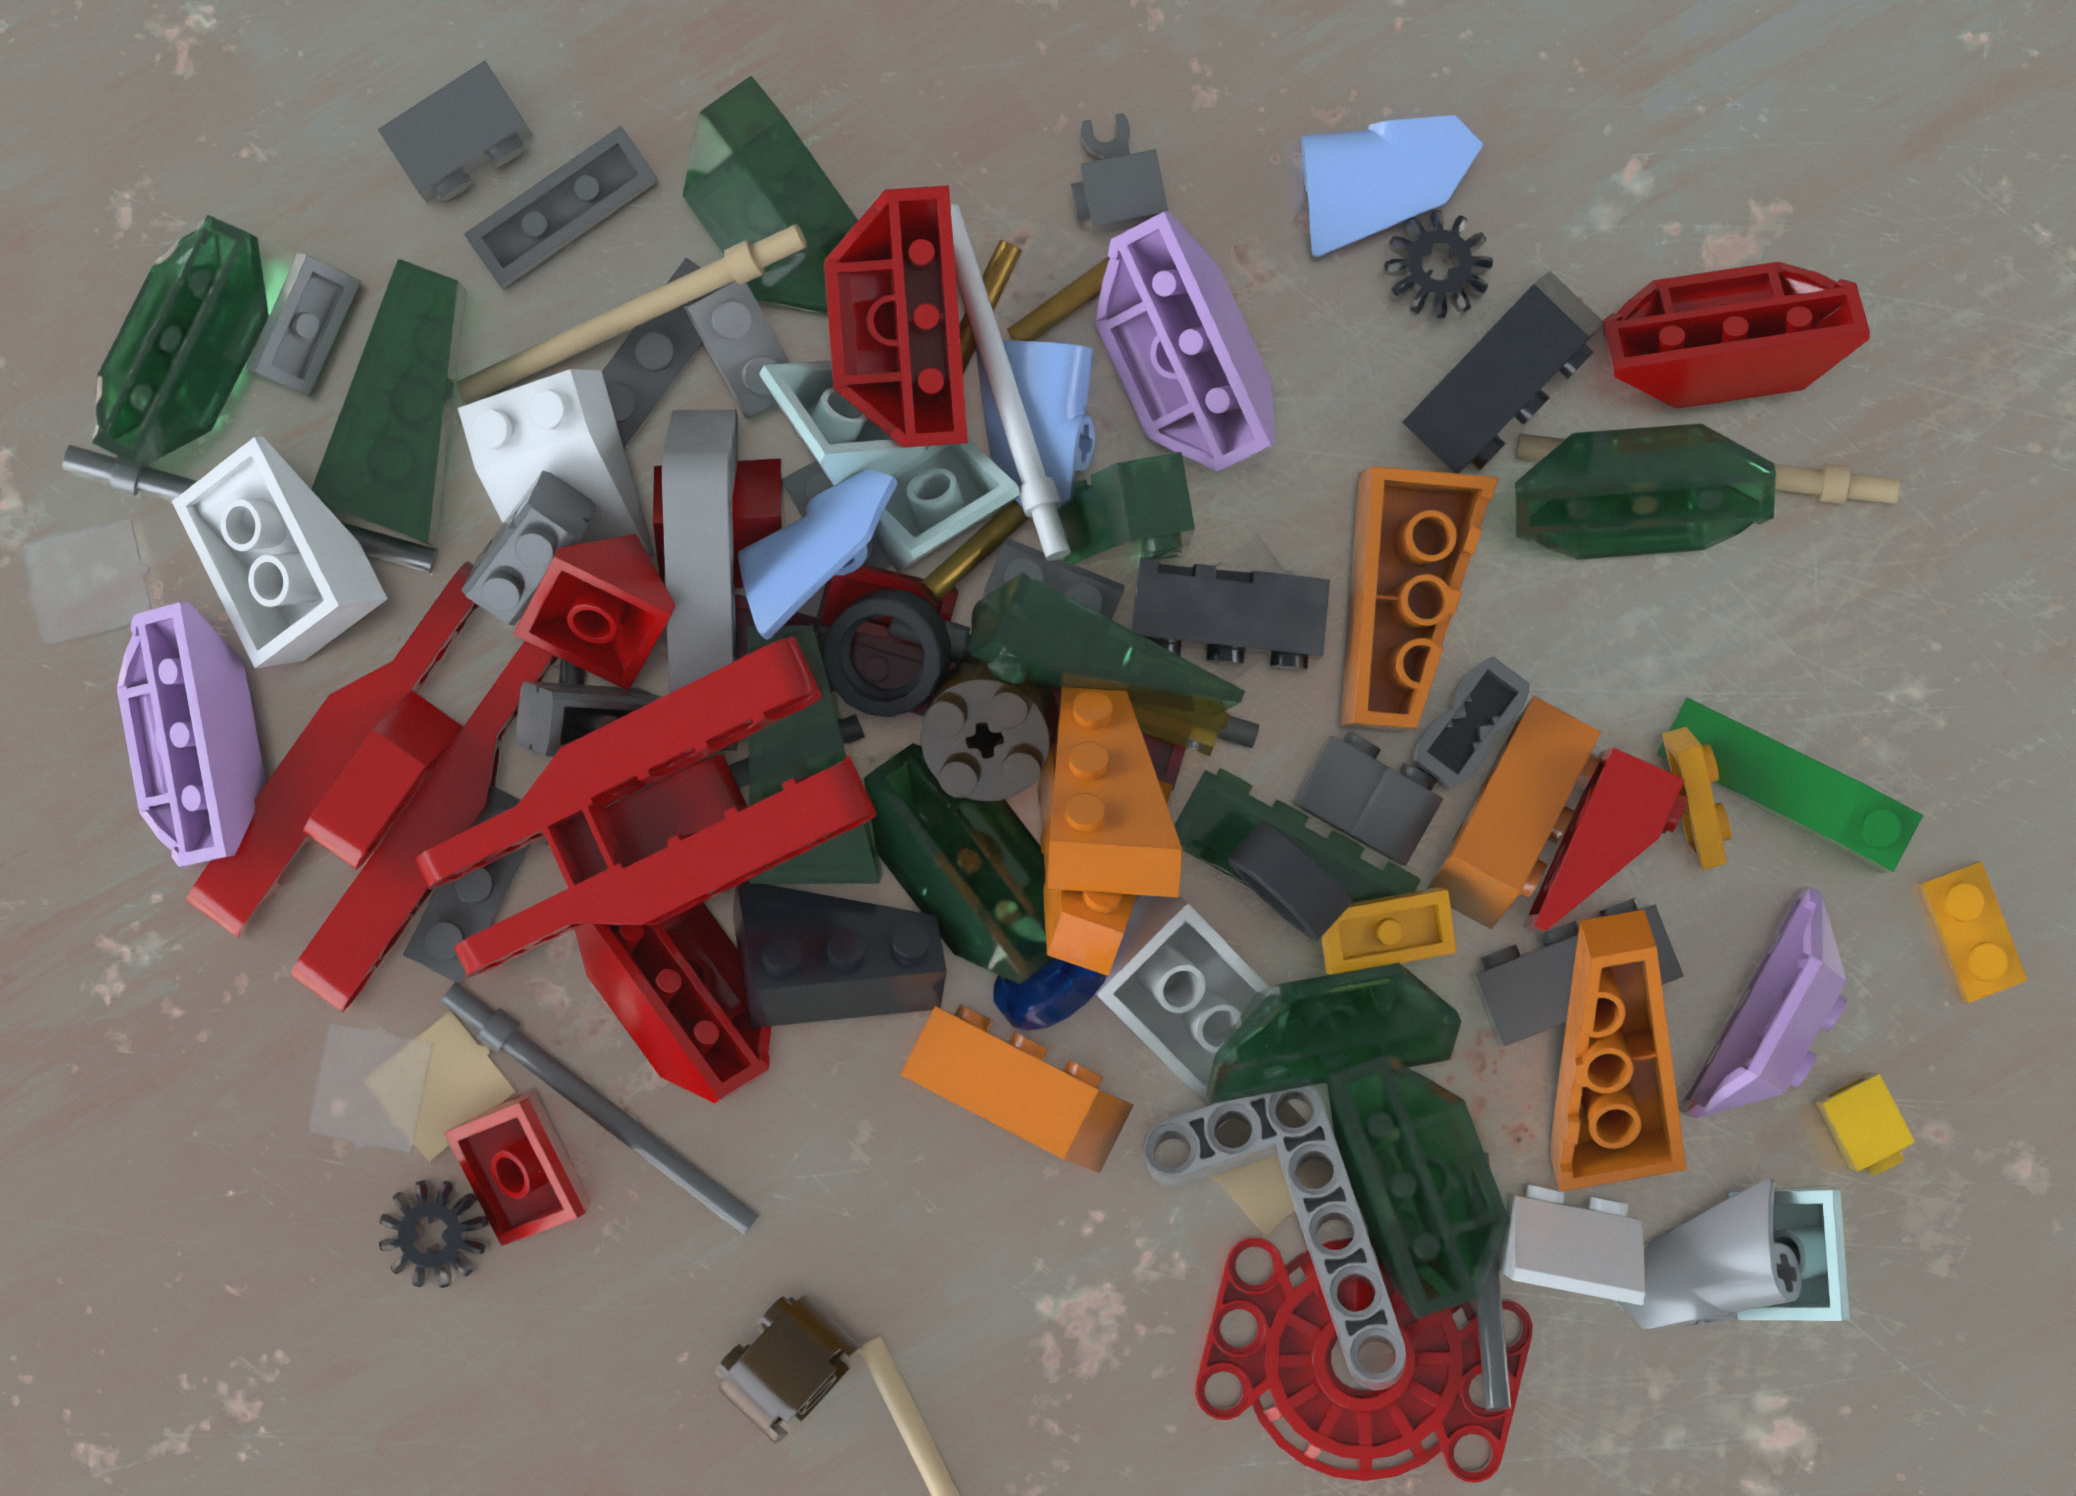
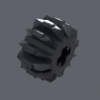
M1439 210L1432 211L1429 218V232H1426L1419 220L1412 217L1407 220L1405 227L1413 242L1400 236H1392L1388 247L1405 259L1386 261L1383 265V272L1391 276L1405 275L1403 280L1397 282L1391 288L1390 294L1394 299H1397L1412 290L1416 296L1410 304V314L1417 316L1422 311L1426 300L1433 301L1432 314L1434 319L1442 321L1447 314V299H1450L1458 312L1465 314L1470 310L1471 304L1464 290L1474 295L1482 296L1485 294L1488 284L1472 273L1490 270L1493 266V259L1488 256H1472L1471 253L1478 250L1485 243L1486 237L1482 232L1472 235L1466 241L1460 237L1468 221L1464 216L1459 215L1455 219L1451 230L1448 231L1443 230L1444 217L1442 212ZM1433 251L1446 254L1443 262L1449 259L1453 262L1454 267L1447 271L1443 280L1431 278L1432 269L1427 273L1423 270L1422 264L1428 262Z
M425 1179L416 1182L415 1192L418 1204L403 1191L397 1192L393 1196L395 1205L404 1213V1217L394 1213L381 1215L380 1224L387 1228L398 1230V1236L380 1241L379 1247L381 1251H391L400 1247L403 1255L395 1260L390 1267L394 1274L403 1272L411 1263H414L416 1268L412 1277V1284L416 1287H422L427 1282L431 1268H433L436 1282L440 1288H445L452 1284V1273L449 1263L464 1276L470 1275L475 1270L472 1262L466 1257L463 1250L473 1254H483L486 1252L487 1243L480 1239L469 1237V1231L479 1230L488 1226V1219L486 1216H477L467 1220L464 1212L473 1207L477 1201L474 1194L469 1193L463 1196L454 1205L451 1201L455 1192V1183L446 1180L441 1184L437 1198L434 1200L432 1187L428 1180ZM428 1216L429 1224L438 1220H442L446 1224L447 1228L441 1235L447 1244L443 1250L439 1249L438 1243L427 1248L420 1239L426 1233L424 1226L421 1224L425 1217Z

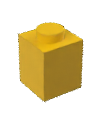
M1868 1072L1813 1101L1848 1170L1860 1172L1866 1168L1870 1176L1880 1174L1904 1161L1905 1158L1901 1150L1915 1143L1880 1073Z

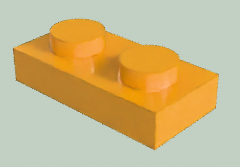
M1687 727L1662 733L1670 772L1685 779L1679 794L1688 797L1681 822L1689 853L1702 870L1728 864L1723 841L1731 840L1732 833L1723 804L1721 802L1714 804L1710 783L1719 780V773L1710 745L1708 743L1701 745Z
M1982 861L1974 862L1918 884L1964 1003H1971L2028 981Z
M1443 887L1351 903L1321 937L1326 973L1333 976L1457 953L1448 889Z

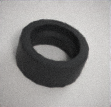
M883 588L861 595L833 620L824 639L823 665L831 687L846 704L867 715L893 717L913 711L938 688L950 666L951 640L943 618L928 601L906 590ZM878 616L895 617L907 623L920 637L924 649L923 666L918 676L908 685L897 689L879 688L866 681L855 668L851 657V641L857 628L866 620Z
M1260 821L1227 859L1233 870L1261 899L1292 926L1315 941H1318L1352 903L1346 891L1315 859L1287 835L1265 821Z

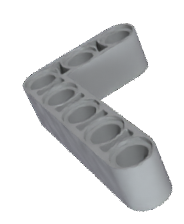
M736 409L672 410L662 458L666 589L676 605L667 622L669 694L737 660L732 494L738 464V416ZM738 742L719 751H737Z
M1300 1080L1283 1081L1161 1121L1154 1125L1145 1135L1143 1142L1146 1168L1151 1177L1157 1182L1170 1187L1183 1186L1277 1155L1349 1372L1357 1383L1371 1390L1387 1389L1396 1384L1403 1375L1406 1363L1405 1344L1323 1101L1317 1090L1307 1082ZM1293 1099L1304 1101L1313 1111L1312 1118L1306 1125L1300 1128L1286 1127L1279 1122L1276 1116L1277 1110L1282 1103ZM1229 1119L1244 1121L1252 1130L1250 1139L1246 1144L1238 1148L1223 1146L1215 1137L1218 1127L1223 1122ZM1168 1139L1182 1140L1191 1150L1188 1160L1177 1168L1163 1167L1154 1157L1158 1146ZM1308 1160H1322L1331 1167L1333 1177L1326 1186L1311 1189L1299 1182L1296 1176L1297 1171ZM1336 1219L1344 1221L1354 1232L1353 1240L1347 1247L1340 1250H1331L1320 1244L1317 1232L1322 1224ZM1355 1280L1369 1285L1375 1296L1374 1301L1368 1308L1357 1312L1345 1309L1337 1299L1339 1289L1345 1283ZM1376 1341L1387 1344L1395 1354V1362L1392 1367L1384 1373L1378 1374L1366 1371L1358 1361V1354L1362 1347Z

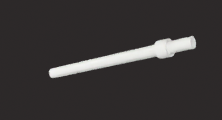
M951 204L956 281L1022 483L1019 487V498L1025 515L1033 517L1046 560H1059L1071 553L1057 511L1062 502L1054 478L1046 477L959 205Z

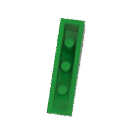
M1688 697L1685 698L1668 730L1669 732L1687 727L1701 745L1707 743L1710 745L1719 773V780L1711 782L1712 784L1879 873L1894 872L1923 817L1921 813L1872 787ZM1662 741L1656 754L1667 759L1664 741Z

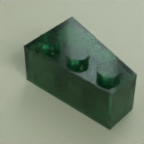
M1182 452L1119 462L1090 475L1092 485H1088L1087 480L1074 482L1073 499L1057 510L1071 551L1068 556L1064 557V561L1074 565L1141 554V557L1159 559L1158 563L1180 558V553H1182L1181 548L1191 544L1195 531Z

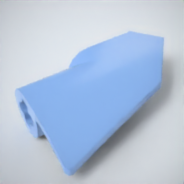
M1456 115L1390 120L1371 124L1368 126V130L1302 135V166L1305 190L1308 192L1311 254L1317 258L1409 220L1412 217L1445 205L1484 144Z
M1002 340L1046 477L1054 478L1062 502L1061 506L1057 508L1058 510L1073 499L1076 472H1085L1093 458L1095 446L1094 425L1091 417L1085 415L1089 398L1093 349L1086 346L1064 343ZM976 346L990 457L1019 488L1022 483L978 346ZM1019 496L1016 497L1015 500L1022 506Z
M867 468L812 498L805 508V517L739 551L738 559L746 597L756 628L764 639H771L800 607L834 575H845L854 572L862 566L867 558V543L871 541L882 512L898 484L893 476Z

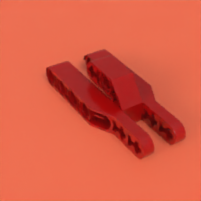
M469 561L465 562L454 574L393 661L328 695L254 799L256 811L236 854L210 861L186 898L187 903L239 939L245 923L260 903L268 895H275L282 885L278 882L280 875L305 843H312L313 840L355 870L359 869L369 858L305 948L290 973L291 977L342 1013L363 990L434 890L427 889L414 859L422 852L470 829L475 821L487 811L485 807L487 806L490 785L496 786L503 737L518 716L520 691L523 682H543L559 659V657L524 641L465 725L418 693L480 607L461 591L473 567V564Z
M795 636L764 646L561 747L517 806L422 852L414 859L427 889H434L456 881L546 837L565 879L568 889L456 944L454 949L467 977L492 970L584 924L658 925L877 816L850 755H847L838 764L817 774L801 779L792 778L782 783L784 790L749 806L745 802L724 754L716 755L693 764L805 709L822 698V694Z

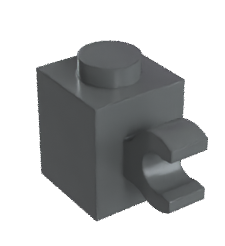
M1123 113L1115 115L1118 134L1110 142H1101L1094 136L1091 120H1086L1082 123L1081 137L1085 148L1092 155L1102 160L1082 163L1080 166L1082 181L1070 183L1077 220L1089 219L1092 235L1132 228L1164 211H1168L1156 149L1130 154L1128 147L1130 127Z

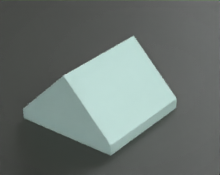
M831 360L764 365L759 373L783 414L833 486L867 468L891 476L920 457L926 448H902L833 390Z
M969 438L967 444L926 446L920 457L891 475L898 484L882 512L874 531V536L899 573L1003 509L1020 495L1018 485Z
M1827 1185L1775 1189L1773 1205L1774 1243L1789 1246L1794 1252L1801 1270V1292L1798 1298L1791 1302L1737 1312L1738 1320H1849L1840 1189ZM1743 1191L1728 1192L1729 1198Z

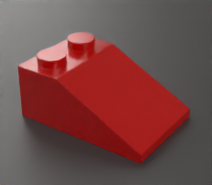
M1614 747L1600 752L1598 755L1601 758L1588 785L1582 791L1574 809V814L1562 836L1523 927L1533 932L1547 931L1657 841L1661 833L1665 834L1667 831L1673 833L1688 801V797L1679 794L1685 781L1684 778Z

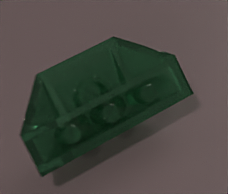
M751 75L699 112L682 196L723 254L725 249L747 239L754 244L797 224L804 234L807 247L764 267V275L746 283L756 301L828 314L824 260L857 223L858 219L788 120Z
M207 215L197 224V230L179 239L153 263L97 374L94 408L97 426L93 429V444L142 468L212 431L269 318L259 243L256 236Z
M1702 423L1572 433L1515 482L1516 538L1527 542L1534 540L1549 550L1577 560L1706 550L1739 535L1753 523L1760 525L1774 518L1775 465L1773 462Z
M915 743L907 746L863 778L865 790L877 816L871 819L876 853L922 913L937 915L941 939L955 956L1018 984L1023 983L1055 959L1047 955L1043 886L1046 880L1044 854H1041V846L1005 799L978 801L966 797L955 798L948 795L941 788L939 780L929 769L921 746Z
M1400 962L1276 984L1254 994L1216 1052L1206 1096L1209 1104L1447 1061L1451 1059L1462 1021L1458 1012Z
M1388 1054L1328 1074L1326 1080L1335 1140L1361 1217L1383 1273L1417 1319L1479 1298L1510 1219L1464 1099L1429 1078L1403 1066L1402 1062Z

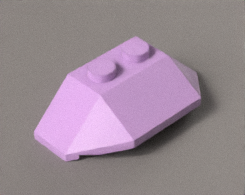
M1164 211L1112 238L1108 251L1110 259L1102 282L1095 325L1146 437L1174 452L1203 463V466L1216 472L1223 471L1276 445L1272 380L1219 264L1170 211Z
M179 602L134 614L130 627L133 635L124 653L117 692L139 813L157 838L172 851L171 857L179 867L234 856L256 811L254 799L266 784L244 661L190 602Z
M1811 887L1799 890L1682 1101L1679 1111L1693 1118H1700L1785 1094L1790 1084L1798 1088L1807 1077L1816 1059V1054L1809 1051L1813 1041L1821 1028L1829 1032L1834 1027L1847 1003V998L1840 995L1847 980L1822 893Z

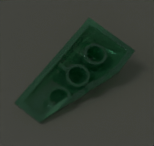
M1023 572L977 601L972 611L971 655L988 663V669L992 674L1011 683L1024 682L1029 685L1062 690V687L1127 691L1131 702L1213 716L1241 703L1245 693L1244 690Z

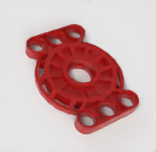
M1248 1236L1239 1239L1230 1247L1225 1258L1195 1380L1194 1393L1199 1407L1208 1416L1217 1420H1230L1240 1416L1252 1405L1258 1421L1281 1449L1304 1466L1334 1478L1369 1481L1396 1477L1428 1463L1440 1452H1442L1448 1469L1457 1478L1465 1482L1479 1483L1489 1479L1497 1472L1502 1461L1532 1339L1533 1324L1530 1315L1519 1303L1502 1298L1503 1309L1514 1312L1519 1317L1521 1323V1332L1518 1338L1512 1344L1506 1345L1511 1409L1486 1411L1485 1408L1475 1405L1469 1394L1472 1380L1482 1373L1477 1311L1474 1313L1467 1295L1447 1270L1421 1251L1391 1239L1369 1237L1372 1248L1388 1249L1410 1257L1404 1268L1386 1261L1376 1260L1405 1344L1406 1363L1403 1375L1396 1384L1387 1389H1354L1342 1383L1335 1375L1331 1364L1332 1349L1338 1337L1309 1250L1299 1253L1284 1265L1280 1251L1271 1241L1261 1236ZM1353 1237L1329 1240L1322 1243V1245L1327 1249L1340 1250L1347 1247L1353 1240ZM1250 1247H1260L1266 1250L1271 1255L1273 1261L1270 1276L1265 1281L1257 1284L1243 1281L1236 1271V1260L1239 1254ZM1422 1264L1442 1279L1453 1293V1296L1443 1301L1430 1285L1418 1277ZM1301 1267L1306 1277L1292 1287L1289 1275ZM1358 1280L1345 1283L1337 1294L1340 1304L1345 1309L1353 1312L1363 1311L1368 1308L1375 1297L1371 1287L1365 1282ZM1462 1308L1466 1321L1457 1327L1452 1314ZM1235 1309L1250 1312L1257 1322V1333L1254 1339L1243 1346H1234L1227 1343L1220 1332V1324L1223 1317ZM1229 1372L1240 1380L1242 1394L1239 1401L1233 1406L1218 1408L1206 1399L1205 1385L1213 1374ZM1269 1389L1275 1403L1264 1409L1259 1397ZM1284 1417L1291 1428L1308 1441L1304 1451L1302 1452L1286 1440L1272 1421ZM1434 1432L1437 1441L1425 1449L1421 1441ZM1469 1434L1484 1437L1490 1446L1488 1462L1482 1468L1475 1471L1461 1468L1454 1458V1448L1457 1442ZM1407 1449H1410L1414 1456L1393 1466L1372 1469V1459L1394 1456ZM1323 1450L1339 1457L1358 1459V1469L1336 1467L1316 1458Z

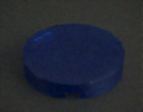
M1045 928L1032 935L1011 954L1012 956L1008 959V962L1012 968L1007 973L1005 980L1000 974L997 976L993 989V1002L1015 1028L1026 1031L1048 1028L1070 1017L1089 1002L1103 985L1107 976L1048 956Z

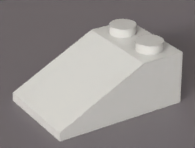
M569 369L458 408L475 470L502 523H504L544 470L551 472L591 499L596 505L595 511L587 523L588 526L578 544L637 534L648 556L654 554L601 370Z
M263 436L253 437L172 501L254 668L305 661L388 599L360 543Z
M1142 895L1134 903L1109 976L1074 964L1070 967L1207 1106L1228 1100L1304 1024L1299 1016L1180 895L1179 898Z
M1530 1184L1527 1185L1525 1196L1510 1193L1498 1253L1499 1271L1513 1281L1643 1306L1646 1293L1643 1220L1627 1216L1628 1203L1591 1196L1589 1208L1564 1204L1565 1191L1559 1192L1557 1189Z

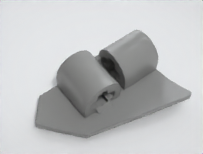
M1765 1179L1650 1241L1644 1251L1646 1291L1644 1304L1642 1306L1618 1301L1620 1306L1643 1330H1652L1672 1325L1700 1326L1722 1323L1736 1319V1312L1796 1300L1800 1295L1802 1287L1799 1262L1789 1246L1774 1243L1773 1205L1776 1181L1774 1179Z

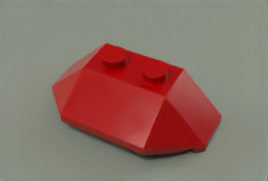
M949 185L885 189L824 260L833 390L902 448L967 444L968 436Z
M1782 262L1653 280L1630 298L1617 313L1610 314L1602 321V329L1614 378L1676 409L1804 390L1870 339V329L1855 282L1839 279L1836 282L1818 272Z
M704 903L694 906L658 925L584 924L574 929L587 977L660 1078L717 1104L767 1073L770 1062L768 1052L772 1026L750 1028L738 949Z

